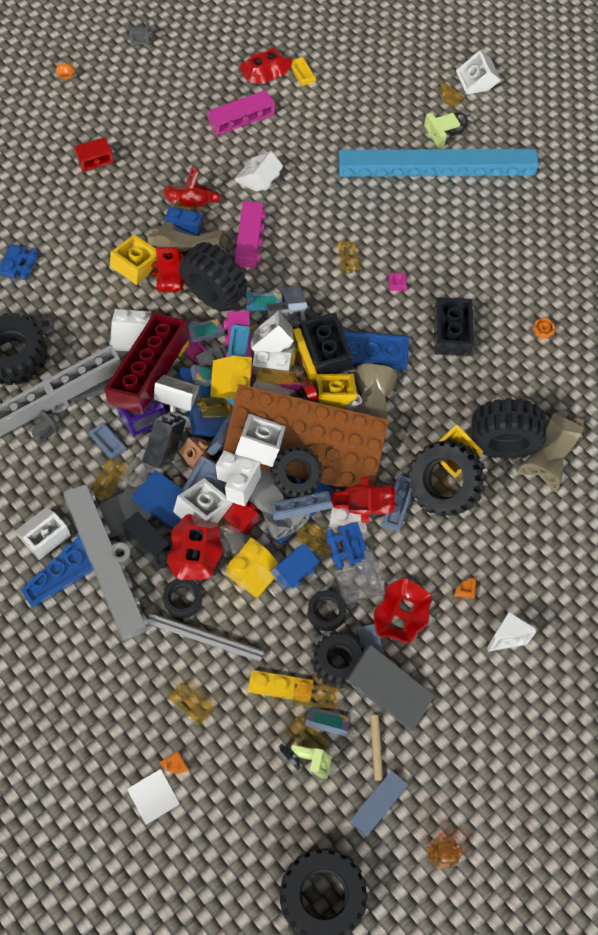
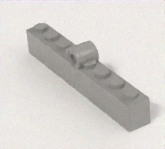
M110 345L0 404V437L40 416L42 410L44 412L51 410L53 413L64 411L69 406L67 400L112 377L121 364V360L113 346Z
M86 484L63 492L65 502L122 641L145 633V625H148L144 613L140 614L137 595H132L130 589L133 586L130 578H125L123 573L131 559L129 546L122 542H110L108 538L110 535L107 524L103 525L100 507H95V495L93 490H88ZM120 553L124 554V556L118 557L116 555Z

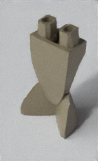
M164 222L162 226H154L152 234L149 233L148 235L149 245L178 247L179 252L191 251L196 244L202 242L212 243V245L218 246L219 249L227 247L225 230L196 235L180 229L172 222Z
M359 365L356 370L355 381L359 391L362 393V403L356 407L355 412L387 419L385 397L395 388L397 371L383 365Z
M561 409L557 413H553L546 427L545 445L540 451L530 455L517 472L520 475H541L554 492H557L561 484L563 459L573 449L585 428L583 427V420L574 418L572 422L566 419L568 414Z

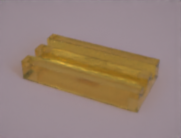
M355 242L337 243L342 274H346V272L351 274L353 271L360 273ZM348 246H351L355 266L351 264ZM342 247L345 249L348 267L345 266Z
M260 368L256 374V381L293 385L296 379L295 371Z
M198 398L196 400V404L200 405L199 411L203 412L201 414L202 417H227L233 410L232 405L225 398Z
M108 460L90 490H93L97 497H102L107 501L125 473L126 467ZM111 466H113L112 471H111L110 474L107 476V478H106L104 484L102 485L101 489H100V490H97L98 487L100 486L101 482H102L103 479L105 478L106 474L108 473L109 469L111 468Z
M306 522L297 534L296 540L302 544L305 543L309 548L330 559L332 555L330 545H327L326 542L305 530L307 529L325 540L327 539L326 533Z
M183 682L168 697L174 705L198 726L214 711L208 703ZM182 689L186 691L192 698H194L199 704H201L206 709V711L203 712L180 691ZM177 695L179 698H181L201 717H196L190 710H188L182 703H180L175 698V696Z
M295 683L293 705L335 709L334 700H336L335 692H337V687ZM299 689L330 691V694L299 693ZM299 697L327 699L329 704L298 701Z
M299 716L284 731V734L300 747L309 748L291 733L292 730L296 731L316 749L326 751L330 746V743L312 727L305 726V721ZM299 724L300 726H302L308 733H310L316 740H318L323 745V747H320L314 740H312L306 733H304L296 725Z

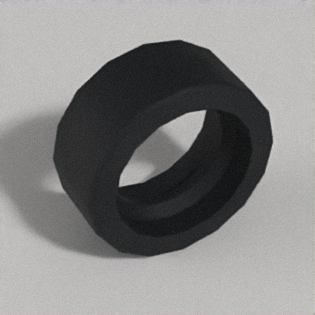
M176 578L168 583L163 593V601L168 613L176 618L184 619L190 618L198 612L202 604L201 589L196 582ZM184 587L191 589L195 596L194 603L184 609L173 606L171 595L175 590Z
M323 590L317 592L308 603L307 615L309 621L320 631L337 629L342 625L346 615L344 599L334 591ZM323 600H330L336 603L339 609L336 619L329 622L318 619L315 614L317 603Z

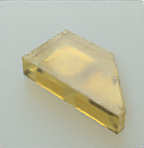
M441 82V101L454 109L464 101V96L445 82Z

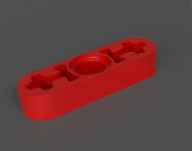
M309 379L300 382L308 401L314 402L319 400L316 390Z

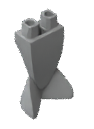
M261 470V478L248 502L263 511L264 519L272 537L276 540L281 539L301 529L308 521L310 513L274 521L270 503L283 501L284 497L279 492V489L275 487L272 473Z

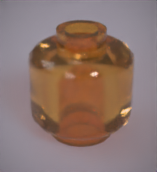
M453 837L434 838L427 847L428 860L436 868L455 867L459 862V858L462 857V848Z

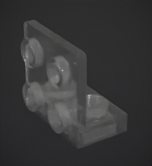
M372 549L364 551V560H361L362 565L335 572V578L345 604L385 594L384 577Z

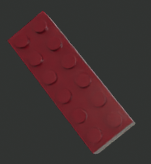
M153 313L104 388L108 405L143 414L154 396L155 383L163 375H167L190 337L187 320Z

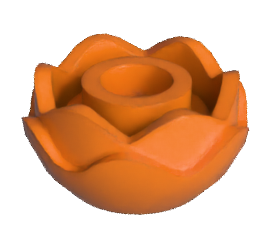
M62 62L60 65L57 64L55 71L61 79L68 80L75 75L76 69L72 64L68 65Z
M548 318L538 319L533 324L534 334L541 339L552 337L556 331L554 323Z

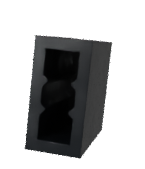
M169 412L156 418L142 462L158 469L173 462L187 419L182 418L181 414L176 412Z
M137 511L122 523L127 540L157 571L161 568H166L168 566L167 556L171 551L170 544Z

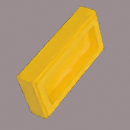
M304 57L292 60L290 68L301 86L316 82V77Z

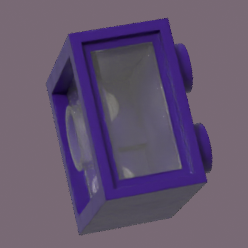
M154 396L143 414L116 407L120 418L132 437L152 429L155 419L165 415L164 406L161 402L154 400Z

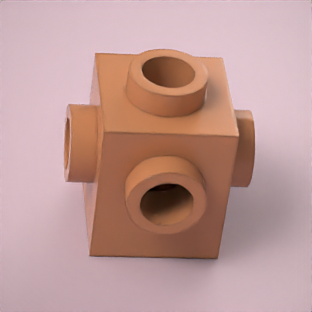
M188 437L179 451L186 459V463L192 467L196 466L201 456L211 460V455L207 452L210 445L200 437Z

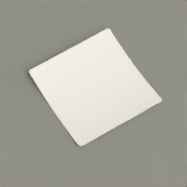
M161 769L127 789L145 824L152 822L180 804Z

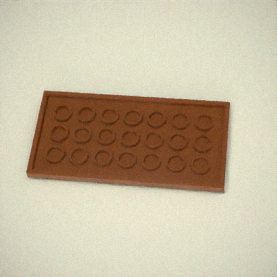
M238 384L223 452L227 451L235 454L248 414H252L286 426L277 457L286 449H291L292 447H305L306 450L310 449L314 455L319 457L318 461H321V470H323L321 484L346 489L350 486L361 485V477H368L369 485H375L388 419ZM293 461L286 467L285 472L287 476L307 480L308 469L303 463ZM260 463L261 470L272 472L271 466Z

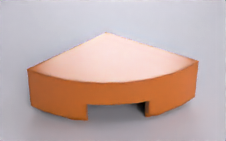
M468 578L460 583L456 588L454 596L474 599L476 578Z
M179 751L160 761L161 766L170 773L182 774L189 771Z

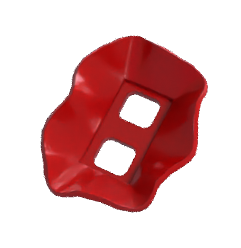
M271 48L265 52L255 51L251 58L240 64V69L247 82L265 84L285 75L292 65V59L285 57L277 48ZM272 52L275 53L277 57L270 60L266 56ZM261 59L263 63L256 66L252 61Z
M187 514L172 530L173 548L168 553L167 562L174 577L179 580L207 579L213 575L215 566L223 552L220 542V527L214 522L205 521L192 514ZM192 529L203 531L201 541L189 539ZM188 549L200 551L198 561L186 559Z
M406 578L389 584L384 590V600L374 611L377 635L379 637L394 638L405 643L413 642L417 633L429 623V611L432 603L431 594ZM402 600L413 603L414 606L410 613L399 608ZM394 617L405 621L402 630L391 626Z

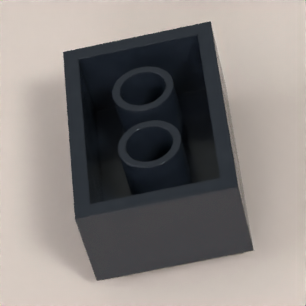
M437 297L434 306V355L471 356L474 346L472 299Z
M336 312L301 321V332L317 374H333L352 369L353 356Z

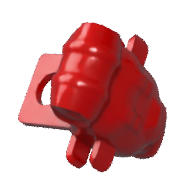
M195 165L191 166L185 185H168L163 191V195L168 202H180L184 206L191 207L194 205L205 207L208 203H218L221 196L216 191L194 184L199 172Z
M157 247L158 262H154L151 266L158 268V270L153 271V275L158 276L156 279V290L165 294L182 291L184 279L181 278V273L179 272V263L185 257L184 252H179L178 247Z
M361 477V485L350 486L344 491H334L331 495V501L334 509H345L351 514L361 515V522L368 523L369 514L394 513L396 493L393 486L369 485V478Z

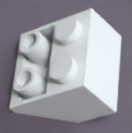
M44 508L14 531L38 560L71 536L65 523L48 508Z

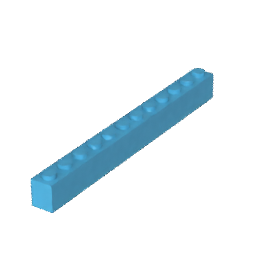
M536 149L339 150L338 156L339 177L535 176L539 165Z

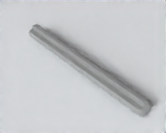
M155 613L148 615V624L256 661H261L264 656L262 649Z

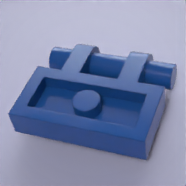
M10 244L0 265V275L16 279L17 275L20 274L19 278L26 280L27 276L32 272L33 263H36L39 251L33 248L31 253H28L27 247Z
M358 522L340 526L337 528L339 535L336 536L333 529L325 531L327 545H330L333 554L331 558L335 562L337 569L345 567L343 559L348 560L349 566L370 560ZM341 541H342V545H343V548H344V551H345V552H342V553H340V550H339V547H338V544H337L338 542H341Z

